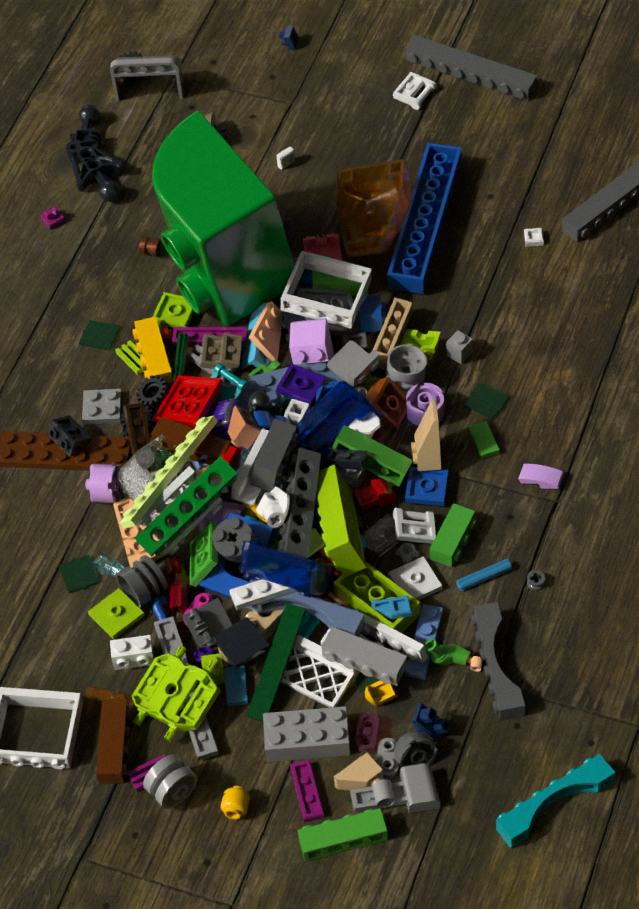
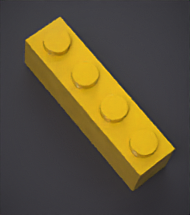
M156 316L134 321L135 329H132L134 339L139 341V343H136L138 354H143L140 357L142 368L146 367V371H144L145 378L150 379L151 375L154 377L158 375L168 384H172V373Z

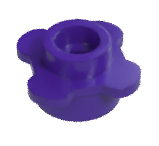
M199 647L194 652L195 660L199 663H202L201 656L214 654L213 649L209 647Z

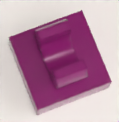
M55 206L41 214V220L50 230L65 222L64 216Z

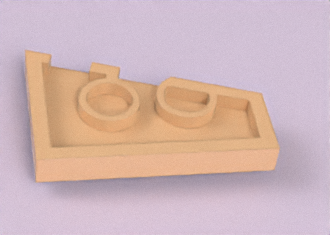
M272 301L265 305L249 336V339L270 359L271 363L274 360L278 361L282 328L281 320H283V313Z

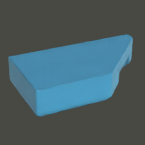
M408 595L371 601L373 609L390 619L412 616Z

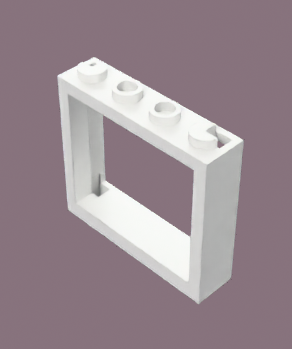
M301 251L282 294L281 310L312 319L327 318L328 323L351 329L371 282L372 269ZM304 269L362 283L351 310L294 296L293 294Z
M0 687V738L8 705L73 710L64 755L0 750V764L70 769L83 707L81 694Z

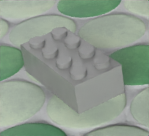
M346 706L263 713L267 762L350 755Z

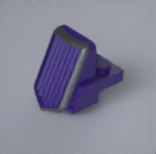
M233 398L212 404L205 418L214 416L218 422L209 434L231 441L228 429L233 408L235 405L238 406V400Z

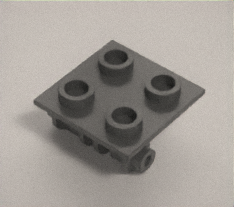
M218 598L183 615L198 647H211L215 645L213 637L232 626Z

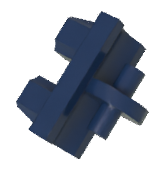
M418 703L416 714L412 718L414 728L419 732L424 731L435 741L441 740L442 734L447 733L449 730L450 721L446 718L441 719L434 708H428L423 703Z

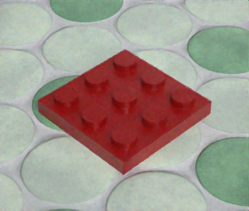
M178 375L153 417L154 422L157 424L160 417H164L189 427H196V422L206 416L225 383L221 378Z

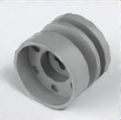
M403 344L396 346L388 355L386 377H389L406 394L413 386L424 385L427 365L425 353L413 345Z

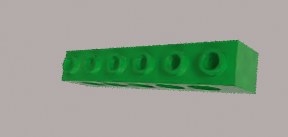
M220 456L134 539L151 557L154 554L156 556L160 555L165 550L164 545L168 541L172 543L180 535L178 533L179 530L183 527L185 529L194 522L192 518L197 513L201 515L207 510V504L211 500L216 501L223 494L221 490L226 485L229 488L237 481L235 478L238 475L237 472ZM215 475L222 478L221 484L217 486L211 484V478ZM205 489L208 493L205 499H198L196 496L198 490ZM185 503L193 505V510L190 513L182 511V506ZM172 516L177 517L179 520L178 525L175 527L168 525V519ZM157 530L164 532V538L160 541L154 540L153 537L154 532Z

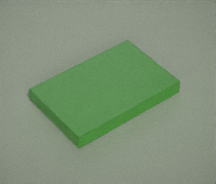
M210 520L190 542V585L194 587L218 563V551L214 546L212 538L213 531L218 526V522L215 520Z

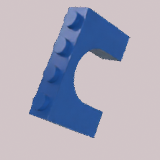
M231 512L224 519L236 517L245 521L256 534V546L267 550L272 546L277 534L275 529ZM218 552V563L200 582V586L204 590L232 600L230 590L249 584V582L229 575L225 567L226 559Z

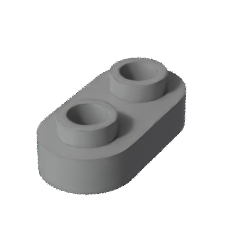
M392 738L382 739L378 744L377 764L383 769L384 779L394 778L399 771V765L394 756V747L397 741Z

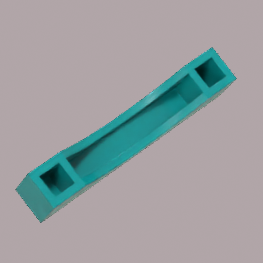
M600 754L594 758L589 757L577 769L572 768L567 772L566 776L553 780L544 790L536 791L527 801H521L511 811L503 812L496 820V830L512 849L529 838L531 828L536 819L549 805L573 794L599 793L614 783L615 771Z

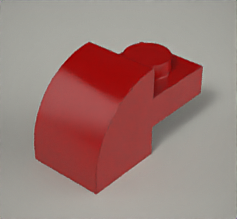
M385 479L371 480L370 486L353 492V496L361 511L375 505L382 508L397 502L396 495Z

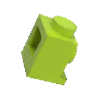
M221 653L201 656L202 669L204 670L207 668L210 660L218 663L212 673V678L216 684L225 683Z

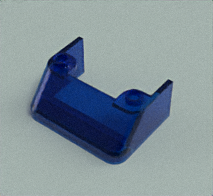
M341 381L295 425L297 426L295 434L298 435L297 441L306 450L321 454L320 464L324 468H328L324 461L331 451L329 445L337 438L344 425L349 426L355 419L358 421L368 420L372 413L379 419L383 416L349 383Z
M243 540L241 547V573H244V578L250 580L260 578L299 590V595L311 598L312 594L324 595L333 564L312 561L262 545V542Z

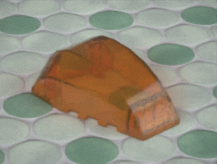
M405 159L337 170L335 203L338 208L337 213L340 218V227L343 233L347 258L385 253L392 248L411 203L410 178Z

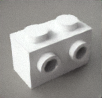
M150 635L110 640L114 670L152 664L154 653Z

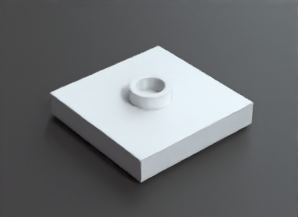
M424 557L388 572L391 581L416 600H421L442 590L440 581Z

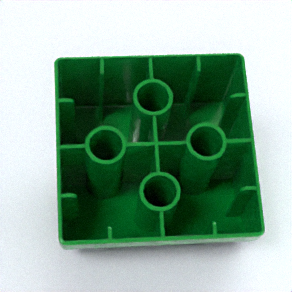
M197 110L180 122L165 138L153 163V186L168 229L161 233V239L173 261L183 271V274L178 276L176 281L190 307L197 314H202L211 308L225 326H231L255 311L265 302L267 303L282 294L294 269V263L274 194L202 113Z

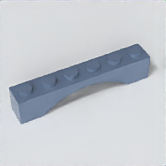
M252 577L249 583H252V582H255V581H258V580H261V579H257V578ZM294 591L245 607L260 613L285 609L286 603L306 608V613L318 618L330 629L334 627L357 637L360 636L365 625L364 613L356 609L351 610L342 607L338 603L324 601L319 597L306 595L301 591Z

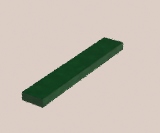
M286 603L246 715L248 718L263 722V713H271L304 620L306 608Z

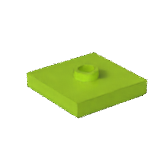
M164 292L152 317L156 316L158 325L171 328L188 327L195 311L183 296Z
M119 588L88 611L89 616L113 640L145 616L144 612Z

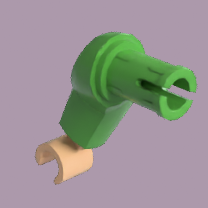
M433 639L425 642V649L431 654V661L435 664L449 665L455 663L466 666L467 663H471L470 669L472 671H481V658L478 656L471 658L470 651L456 644L439 646Z

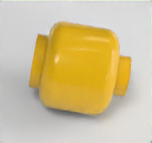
M240 786L228 788L223 794L221 810L230 819L243 817L248 811L250 795Z

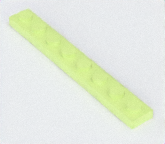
M214 416L199 419L196 422L197 426L186 435L187 439L176 447L175 454L165 461L166 465L157 471L155 479L145 486L144 493L139 495L134 500L135 504L132 508H129L123 514L124 518L120 521V525L124 529L137 525L218 421Z

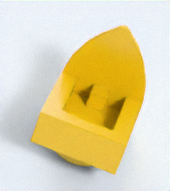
M381 680L367 686L365 689V698L374 706H380L397 697L392 684H386Z

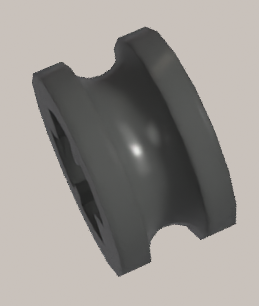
M538 570L531 571L527 575L528 587L534 591L541 590L545 585V575ZM534 578H538V581H539V582H538V583H534V580H533V579H534Z

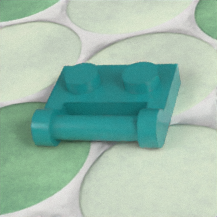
M217 364L210 378H221L223 376L235 384L237 389L234 391L224 384L215 401L221 402L233 398L239 401L247 390L249 383L226 370L223 364Z

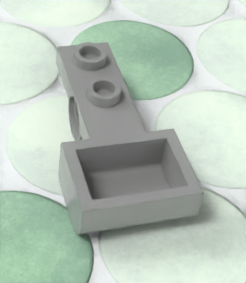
M417 764L402 767L400 770L401 782L391 783L390 780L384 779L375 782L371 787L352 789L350 795L354 813L407 804L409 813L439 809L440 800L431 765Z

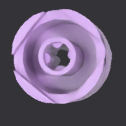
M431 383L413 386L406 395L408 420L419 426L431 400H435L438 421L440 422L445 413L442 390Z
M91 464L90 479L86 480L85 485L86 490L90 491L91 502L116 503L121 500L119 488L123 485H120V479H124V474L120 465Z

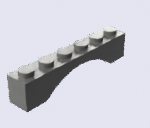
M498 602L474 606L471 622L473 627H477L475 637L477 644L481 643L482 648L479 649L481 660H485L486 666H484L485 677L490 678L491 683L488 684L490 696L494 695L495 701H493L495 714L499 713L500 721L525 716V704L521 689L504 675L494 653L497 637L502 630V617Z

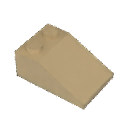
M431 400L414 434L415 442H411L413 464H417L418 471L441 470L439 421L435 400Z

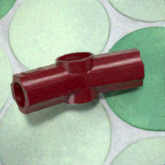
M174 554L165 559V565L168 572L166 581L168 588H170L171 611L177 613L187 610L188 591L192 585H190V576L185 573L181 557Z

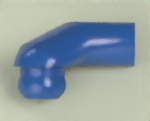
M164 595L159 598L156 597L153 602V611L158 620L168 618L163 608L168 603Z

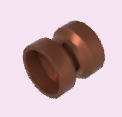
M143 236L139 243V253H150L152 256H159L162 240L156 238L152 240L147 236Z

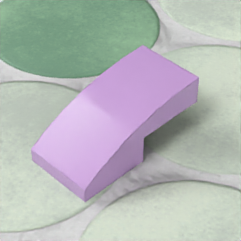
M523 464L518 479L520 483L539 484L541 489H559L564 472L543 465Z

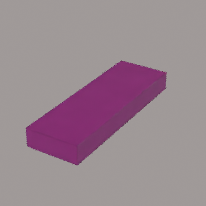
M306 760L290 764L304 823L325 818L311 761Z

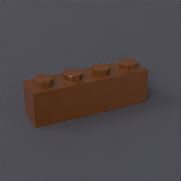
M160 417L151 433L152 445L175 454L176 447L187 439L186 435L195 428ZM208 433L189 458L193 461L212 465L222 456L223 452H227L231 446V441Z
M102 700L96 769L99 784H124V776H128V763H125L126 757H129L130 754L127 739L131 738V727L128 726V721L132 720V708L128 707L127 700Z

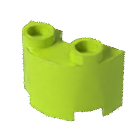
M406 329L400 345L418 347L425 353L427 361H429L435 354L441 338V332L428 331L427 334H422L418 330Z

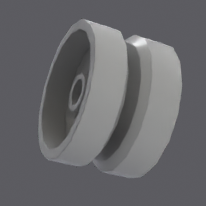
M171 754L159 760L149 770L143 781V787L150 795L155 797V800L164 809H171L182 803L191 794L198 780L197 775L189 767H185V763L176 754Z

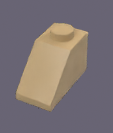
M365 753L334 776L335 787L340 790L371 787L375 782L384 780L383 769L368 753Z

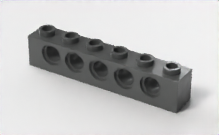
M300 447L294 454H291L289 459L291 469L287 475V482L289 484L285 491L290 498L289 509L280 528L282 538L278 544L277 551L280 552L279 560L301 566L309 556L321 454Z

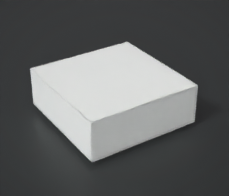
M288 147L277 154V164L281 170L295 162L294 149L292 147Z
M542 228L524 229L526 247L544 245Z

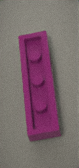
M173 327L172 345L177 346L179 333L188 334V346H195L196 344L202 346L204 333L223 337L224 333L242 336L241 346H246L247 327Z

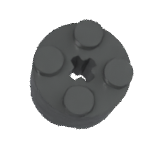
M232 517L222 521L213 531L214 546L226 560L244 562L255 553L257 537L245 521Z

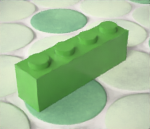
M346 425L343 426L332 449L368 451L369 458L365 463V469L398 487L413 461Z
M380 808L368 809L356 815L349 814L337 820H326L322 824L314 826L307 825L297 830L305 862L388 840L387 828Z

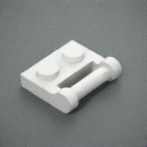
M410 72L393 92V98L409 104L413 109L418 110L429 93L437 88V85L430 79ZM422 86L426 87L417 99L414 98Z
M394 508L393 518L395 519L396 540L429 544L434 542L436 532L433 512L426 511V513ZM403 518H405V519H414V520H423V521H425V522L411 521V520H403Z

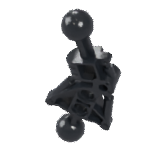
M88 104L79 111V119L83 123L82 129H76V133L69 135L71 141L66 145V151L70 162L73 163L72 168L78 191L82 192L88 185L98 182L100 185V197L106 202H115L121 195V188L117 182L108 180L107 177L113 173L123 172V163L114 159L104 150L101 151L99 149L101 134L92 129V127L99 121L100 111L96 106Z

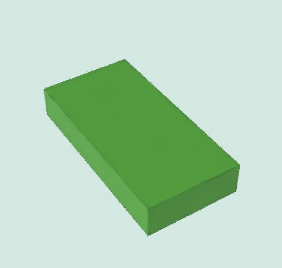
M487 421L468 426L481 459L500 453Z

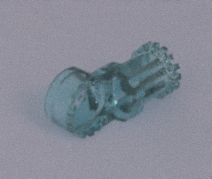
M99 555L92 562L94 568L102 575L108 574L109 576L113 575L116 577V574L125 568L119 560L111 562L103 555Z

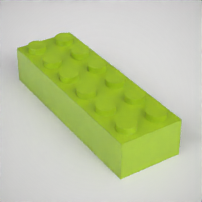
M334 464L319 471L316 490V501L319 505L317 511L321 517V521H319L320 526L324 531L322 534L323 541L326 544L324 551L328 558L333 559L336 570L341 571L344 577L366 568L352 490Z

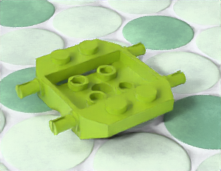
M179 645L174 655L167 653L156 657L132 694L134 704L139 711L133 723L141 726L144 718L149 715L167 724L170 728L164 738L170 742L179 730H197L220 693L219 687L212 678V673L218 663L210 660L205 670L189 665L181 660L187 651L181 645ZM198 681H200V684L198 685L197 689H196L195 692L193 693L192 697L190 698V700H189V702L187 703L186 707L184 708L183 712L181 713L180 716H177L178 713H179V711H181V710L183 709L184 703L186 702V700H187V698L189 697V695L194 691L195 685L197 684ZM176 686V691L173 694H169V690Z

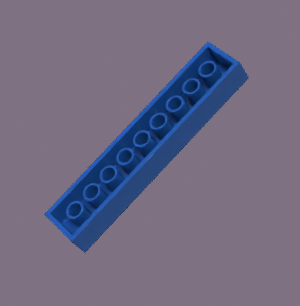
M427 143L387 273L388 289L424 294L461 167V147Z

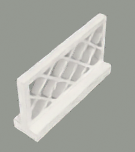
M298 635L293 648L295 655L290 656L289 661L297 660L298 668L290 671L286 669L283 676H286V679L283 678L281 683L329 708L336 707L352 679H356L359 671L348 669L335 661L330 662L322 657V647ZM309 657L312 660V664L301 667L299 659ZM325 665L329 668L330 673L318 676L316 667ZM314 668L316 677L304 680L302 671ZM300 672L302 681L290 682L288 676ZM339 674L347 676L344 683L335 684L333 676ZM331 677L333 686L322 689L319 680ZM317 681L319 690L308 691L306 684ZM335 690L336 696L332 702L324 699L323 693Z

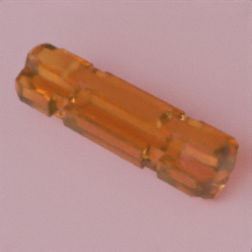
M88 686L86 690L87 698H97L98 701L126 699L124 694H115L113 691L101 688L97 690V687Z

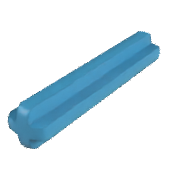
M509 559L500 561L457 580V587L460 591L466 590L511 570L512 564Z

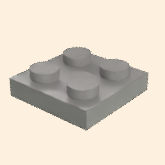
M121 389L84 390L83 425L121 423Z

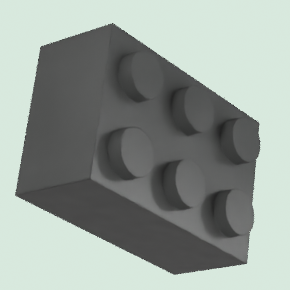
M274 419L254 463L252 486L269 492L276 486H280L283 478L281 475L283 471L286 472L289 465L288 459L292 453L294 454L296 448L295 443L298 435L295 432L297 426Z

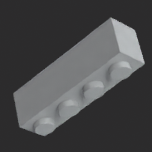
M334 627L331 628L321 646L322 657L326 660L340 663L348 669L358 670L364 675L378 678L386 684L397 686L407 668L406 655Z

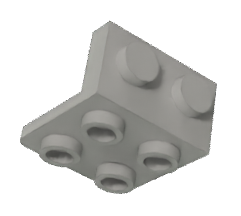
M349 341L327 363V366L354 389L366 379L371 371L378 367L379 353L373 350L368 354L354 341Z

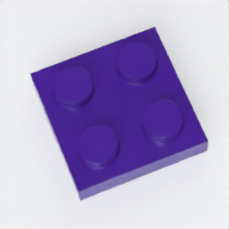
M291 363L276 387V393L309 403L311 406L316 397L317 390L325 382V376Z

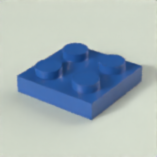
M410 467L405 503L444 506L448 470L418 471V467Z

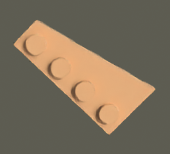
M129 496L114 503L113 506L130 567L134 570L133 562L139 561L143 555H147L153 561L165 555L162 552L158 556L154 554L151 557L134 539L146 526L143 527L141 525L138 527L136 525L124 529L120 525V521L124 518L123 514L135 504L132 497Z

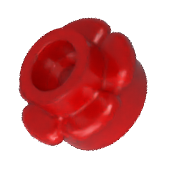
M165 326V328L160 329L163 343L169 344L173 333L172 329H168Z

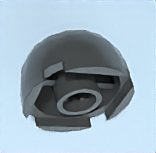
M411 731L399 738L394 747L395 760L401 768L417 764L431 765L437 755L434 742L427 734L419 731Z

